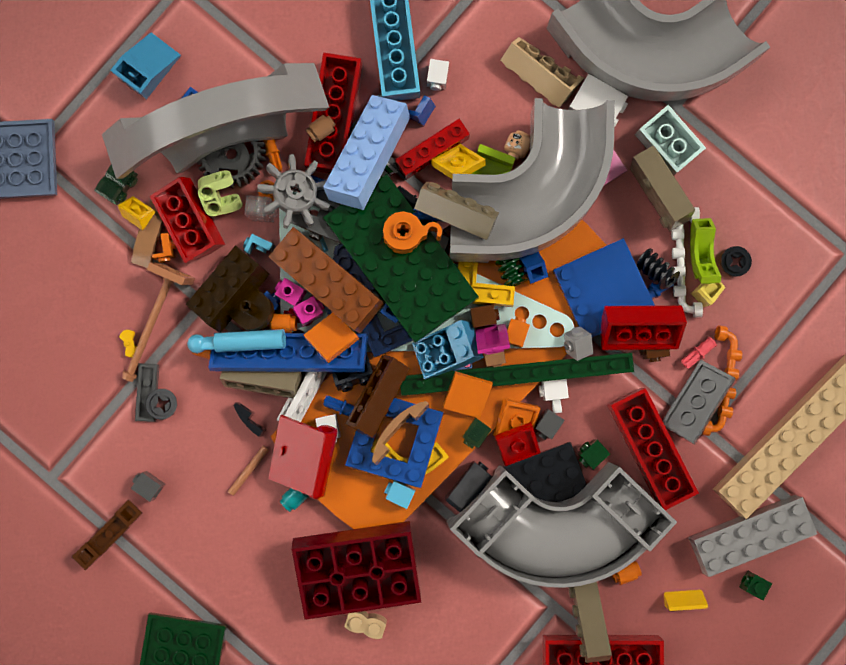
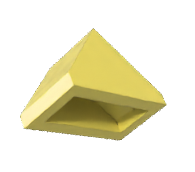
M721 282L700 284L690 294L698 302H702L703 307H707L716 301L725 289V286Z

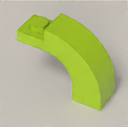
M711 218L692 219L691 264L695 279H699L701 284L720 283L722 277L714 258L716 228Z

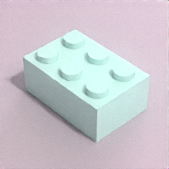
M669 105L643 125L635 134L647 149L653 145L655 146L673 176L706 149Z

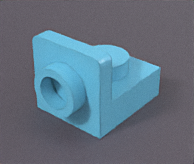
M251 234V237H247L243 245L245 248L244 252L249 255L255 245H257L255 249L263 253L267 251L273 252L275 248L273 243L254 234Z

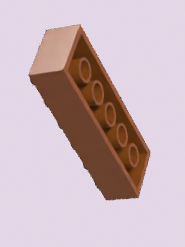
M294 227L269 255L271 260L356 332L361 333L385 304V302Z

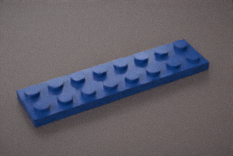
M285 333V349L218 353L215 350H211L208 366L210 371L365 372L368 336L367 333H356L359 340L330 363H327L304 338L305 333Z

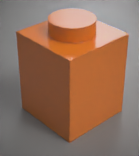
M520 317L510 319L507 328L510 345L519 348L523 347L530 324L526 323L527 320Z

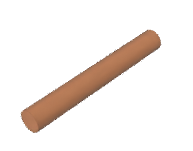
M263 445L228 490L231 495L234 496L269 451L266 446Z

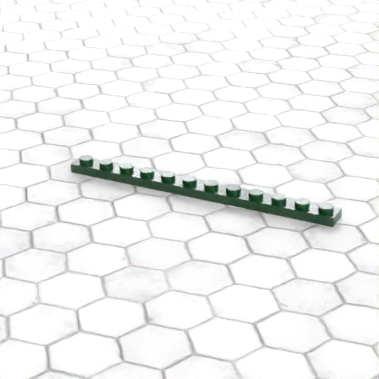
M632 353L585 357L578 361L575 359L456 370V372L491 381L493 386L630 373L634 372ZM449 371L428 379H424L423 374L407 375L400 386L401 396L448 391L455 371Z

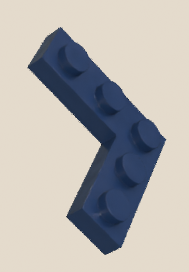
M377 314L363 329V333H367V342L374 358L413 341L401 325L384 332Z

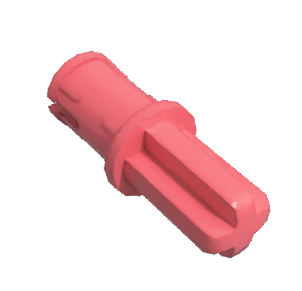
M707 337L699 346H694L693 351L681 360L683 366L688 369L700 359H704L705 355L717 346L716 342L711 337Z

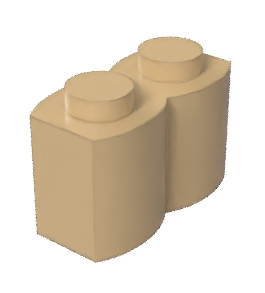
M366 611L348 613L344 627L354 633H364L370 638L381 639L387 619L376 613L368 614Z

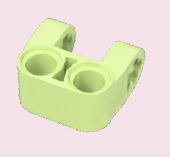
M228 170L212 173L198 180V196L206 214L214 217L239 210L243 205L238 194L220 196L218 190L229 187L234 182Z

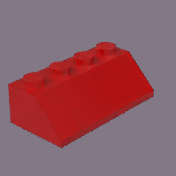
M178 177L150 195L184 263H189L209 255L225 245L211 216L206 214L191 178Z
M682 305L604 306L601 319L602 350L679 349L687 324Z

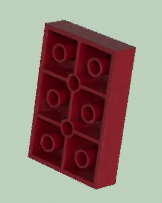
M410 521L293 538L291 550L304 620L422 603Z

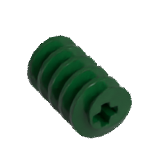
M520 258L497 260L495 262L497 266L502 265L498 272L504 273L501 276L502 280H507L504 285L517 286L528 281V279H522L526 272H519L523 265H516Z

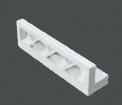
M302 372L304 379L294 398L287 399L277 421H279L280 415H284L301 422L327 372Z

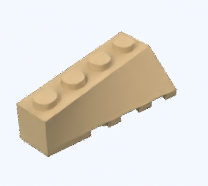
M520 37L511 43L500 60L508 69L518 74L521 80L528 82L534 87L536 92L543 94L551 104L560 107L570 97L584 79L580 75L575 77L570 74L571 69L566 66L561 68L556 65L555 59L552 57L540 55L539 49Z

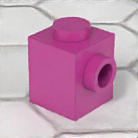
M286 278L283 281L280 280L275 287V295L293 306L300 304L307 293L305 289Z
M314 296L293 307V311L302 327L323 316L322 310H324V307L319 300H315Z

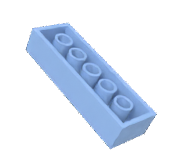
M371 95L323 187L329 201L364 210L410 119L406 103Z

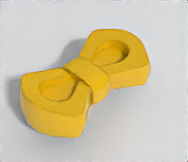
M128 329L124 330L119 337L124 342L126 348L125 356L132 358L137 346H135L133 340L135 332Z

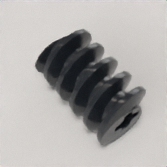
M649 248L639 258L637 268L643 274L648 275V278L653 280L656 285H659L661 289H667L678 280L680 272L674 273V267L668 269L670 263L665 262L663 264L664 258L660 257L657 259L659 254L653 253V249Z

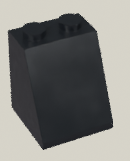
M473 461L445 495V500L457 511H463L492 479L493 476L487 472L489 468L480 461L478 464Z

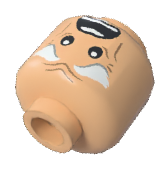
M519 130L512 132L504 146L508 155L516 157L515 160L527 157L530 150V135Z

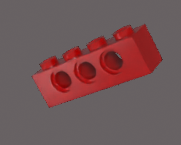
M459 118L395 159L396 166L407 180L432 164L431 160L469 140L470 133Z

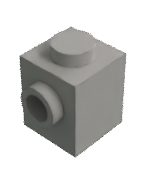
M580 326L564 333V347L568 355L578 361L593 354L591 333Z

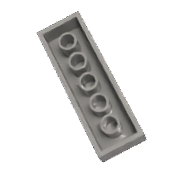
M793 495L755 510L747 519L737 517L688 538L702 573L711 577L817 534V531L803 497Z

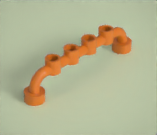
M718 325L715 329V340L725 341L727 338L730 341V349L727 352L728 362L724 372L735 377V381H737L739 370L735 369V362L741 361L742 351L738 350L737 337L728 331L726 326ZM730 388L718 408V422L713 425L712 421H709L701 435L710 436L712 432L720 431L725 426L726 418L732 417L733 408L729 407V400L735 399V388Z

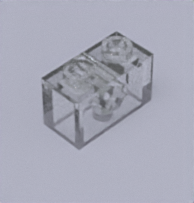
M246 196L245 215L251 221L274 223V218H277L278 208L272 213L265 215L263 209L273 202L270 197Z

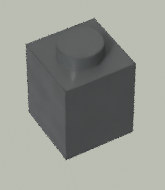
M546 409L535 425V429L538 430L536 434L544 440L547 437L553 439L565 420L551 410Z
M145 471L135 476L132 481L134 485L131 489L151 502L156 499L165 483L148 471Z

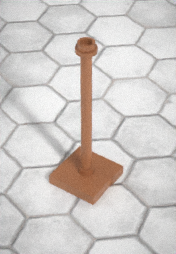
M149 262L146 269L162 276L164 283L127 371L124 370L122 373V378L133 382L137 377L134 373L171 284L176 282L180 285H193L195 280L194 277L162 263Z

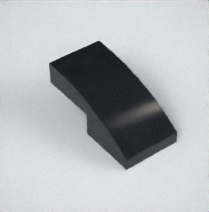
M236 402L234 408L242 422L258 437L262 436L266 429L251 420L255 412L240 402Z

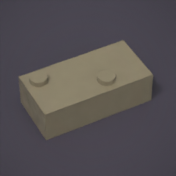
M653 145L635 155L630 170L661 217L659 220L662 226L668 228L670 232L688 222L694 214L695 208L655 146Z

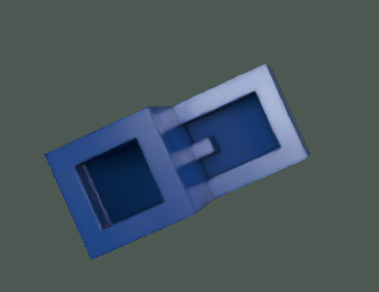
M539 252L520 257L519 261L523 265L522 268L526 272L530 284L549 277L545 261Z

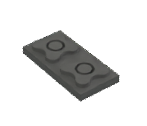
M700 360L662 420L665 427L695 445L736 380L735 377Z

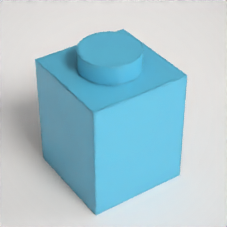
M393 481V484L388 483L384 493L387 494V500L407 509L416 489L404 483Z

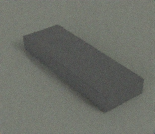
M139 363L135 421L156 422V419L147 412L145 402L148 395L158 389L159 364Z

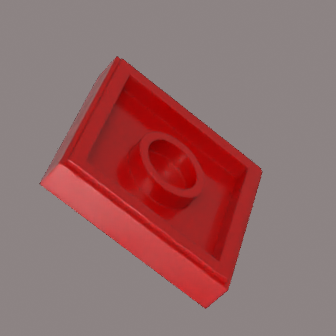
M531 422L494 435L504 466L541 453Z

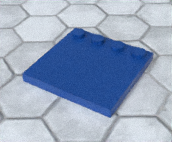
M624 238L553 270L578 327L580 326L591 333V337L601 334V319L604 306H655Z

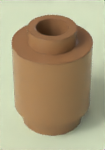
M322 115L309 124V128L306 129V132L315 143L334 132L333 127L335 123L329 115L327 117Z

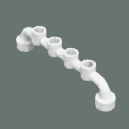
M694 207L695 212L690 219L691 223L692 219H700L699 207ZM682 224L671 231V239L676 240V248H672V259H677V267H674V273L680 272L677 286H673V297H678V303L682 305L684 312L693 314L694 318L702 317V302H693V306H689L686 303L685 248Z

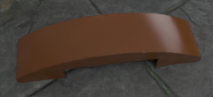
M127 500L114 513L115 515L72 558L84 570H87L133 525L143 512L130 500Z

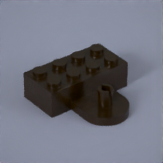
M235 245L186 305L208 326L219 333L223 331L232 319L247 331L263 330L273 319L274 305L258 288L270 274Z

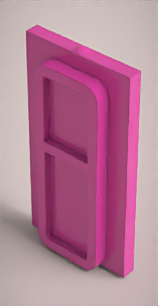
M506 323L475 329L478 354L485 353L489 355L503 352L504 349L510 348Z

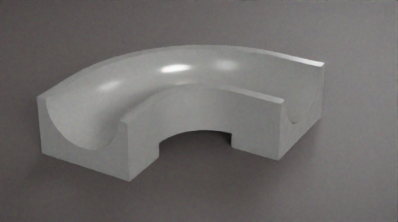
M580 0L564 11L556 9L552 12L546 28L568 59L572 57L585 72L629 97L650 101H676L709 92L727 83L744 71L770 48L766 41L757 43L749 39L738 28L730 15L726 0H702L691 9L674 15L654 12L644 6L639 0Z
M284 63L267 77L247 79L207 89L169 103L143 117L120 118L102 134L116 179L125 178L137 167L158 153H162L171 162L176 173H183L199 160L219 149L249 141L284 139L288 136L286 113L325 111L329 108L314 63Z
M535 98L530 114V154L519 167L499 175L453 174V191L464 198L474 199L480 205L494 208L495 211L499 212V215L487 240L451 225L450 259L453 262L488 263L489 261L520 258L551 246L572 231L594 204L610 170L614 148L615 100H607L604 104L594 108L565 110L546 105L543 102V98Z
M610 462L577 495L561 502H548L534 497L499 465L494 470L495 473L482 492L463 511L455 516H451L446 521L449 529L478 557H481L503 574L532 585L558 588L594 583L623 570L646 550L651 551L677 523L626 472Z

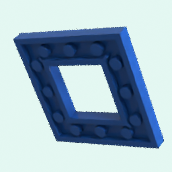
M394 398L385 416L394 419L401 412L415 404ZM428 408L417 421L411 416L407 419L406 423L419 426L408 463L384 457L378 465H375L372 462L373 453L371 449L376 434L371 438L356 431L345 466L421 488L443 412Z

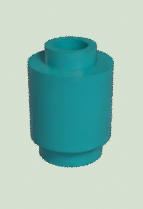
M290 488L282 495L280 503L286 510L291 512L293 509L296 510L309 496Z

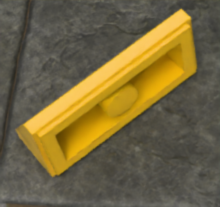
M134 196L117 205L122 217L141 230H144L155 214L154 209Z
M700 589L664 592V605L669 611L708 608L705 596Z

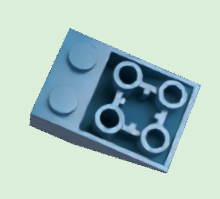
M151 32L124 53L110 71L147 100L181 57V54Z
M460 320L422 338L417 343H412L424 379L467 366L484 358L483 354H478L476 335L469 321Z

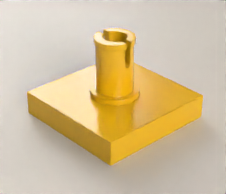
M461 144L431 160L432 167L451 179L453 174H472L486 166V161L483 157Z

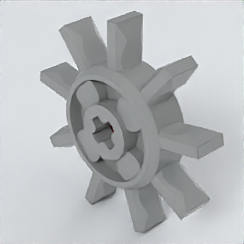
M290 154L288 159L289 170L283 173L269 163L266 169L276 179L275 184H258L257 192L273 194L274 202L268 204L263 209V213L265 215L270 214L277 208L286 212L283 220V228L286 229L291 224L293 214H302L308 227L313 226V217L308 210L312 206H316L321 210L328 211L330 207L329 203L316 197L317 191L324 190L323 187L327 181L315 183L311 177L316 170L318 162L314 160L305 172L296 170L294 154ZM294 189L298 190L296 195L292 194Z

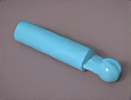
M284 329L215 333L211 337L195 334L188 339L187 346L191 352L197 354L204 350H215L218 353L285 349L286 334Z

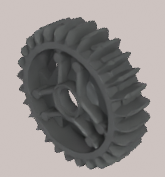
M260 140L251 141L254 147V152L249 154L244 142L219 149L197 162V164L201 165L199 170L205 171L203 173L204 176L219 172L220 169L238 171V175L232 176L234 182L231 188L234 189L235 183L242 187V181L248 185L249 177L255 180L253 174L260 175L257 168H264L260 161H266V158L261 156V154H266V150L261 149L265 144L263 141L259 142ZM231 149L237 152L234 159H228L226 156L227 152Z

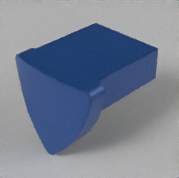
M424 95L415 111L408 110L411 120L425 126L436 107L431 98Z

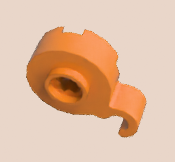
M397 212L389 216L384 223V242L395 253H410L417 248L421 241L427 238L430 231H435L437 233L436 240L440 241L442 227L436 222H429L423 226L412 213ZM404 229L408 233H405V236H400V233L397 232Z

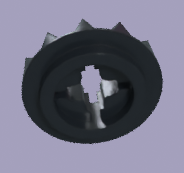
M733 246L725 250L721 256L720 264L724 272L730 276L738 277L749 271L752 259L745 248ZM732 257H733V258L742 257V258H740L739 261H738L739 266H738V265L730 266L731 263L733 262Z
M167 389L154 390L148 395L145 402L146 410L151 417L160 420L171 417L177 408L175 395ZM158 397L161 401H168L163 405L164 411L160 407H154L158 404Z

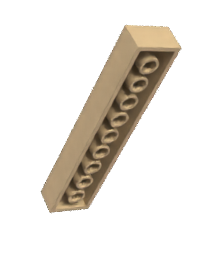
M846 354L713 488L740 517L747 519L846 419Z

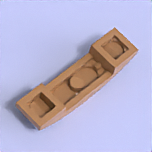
M150 200L148 206L155 210V214L144 230L139 229L131 263L145 268L148 267L149 262L152 263L154 260L152 254H156L155 247L163 226V221L152 200Z
M420 402L407 408L390 422L376 444L372 462L375 465H378L390 451L385 446L390 438L410 416L417 421L429 408L428 402Z

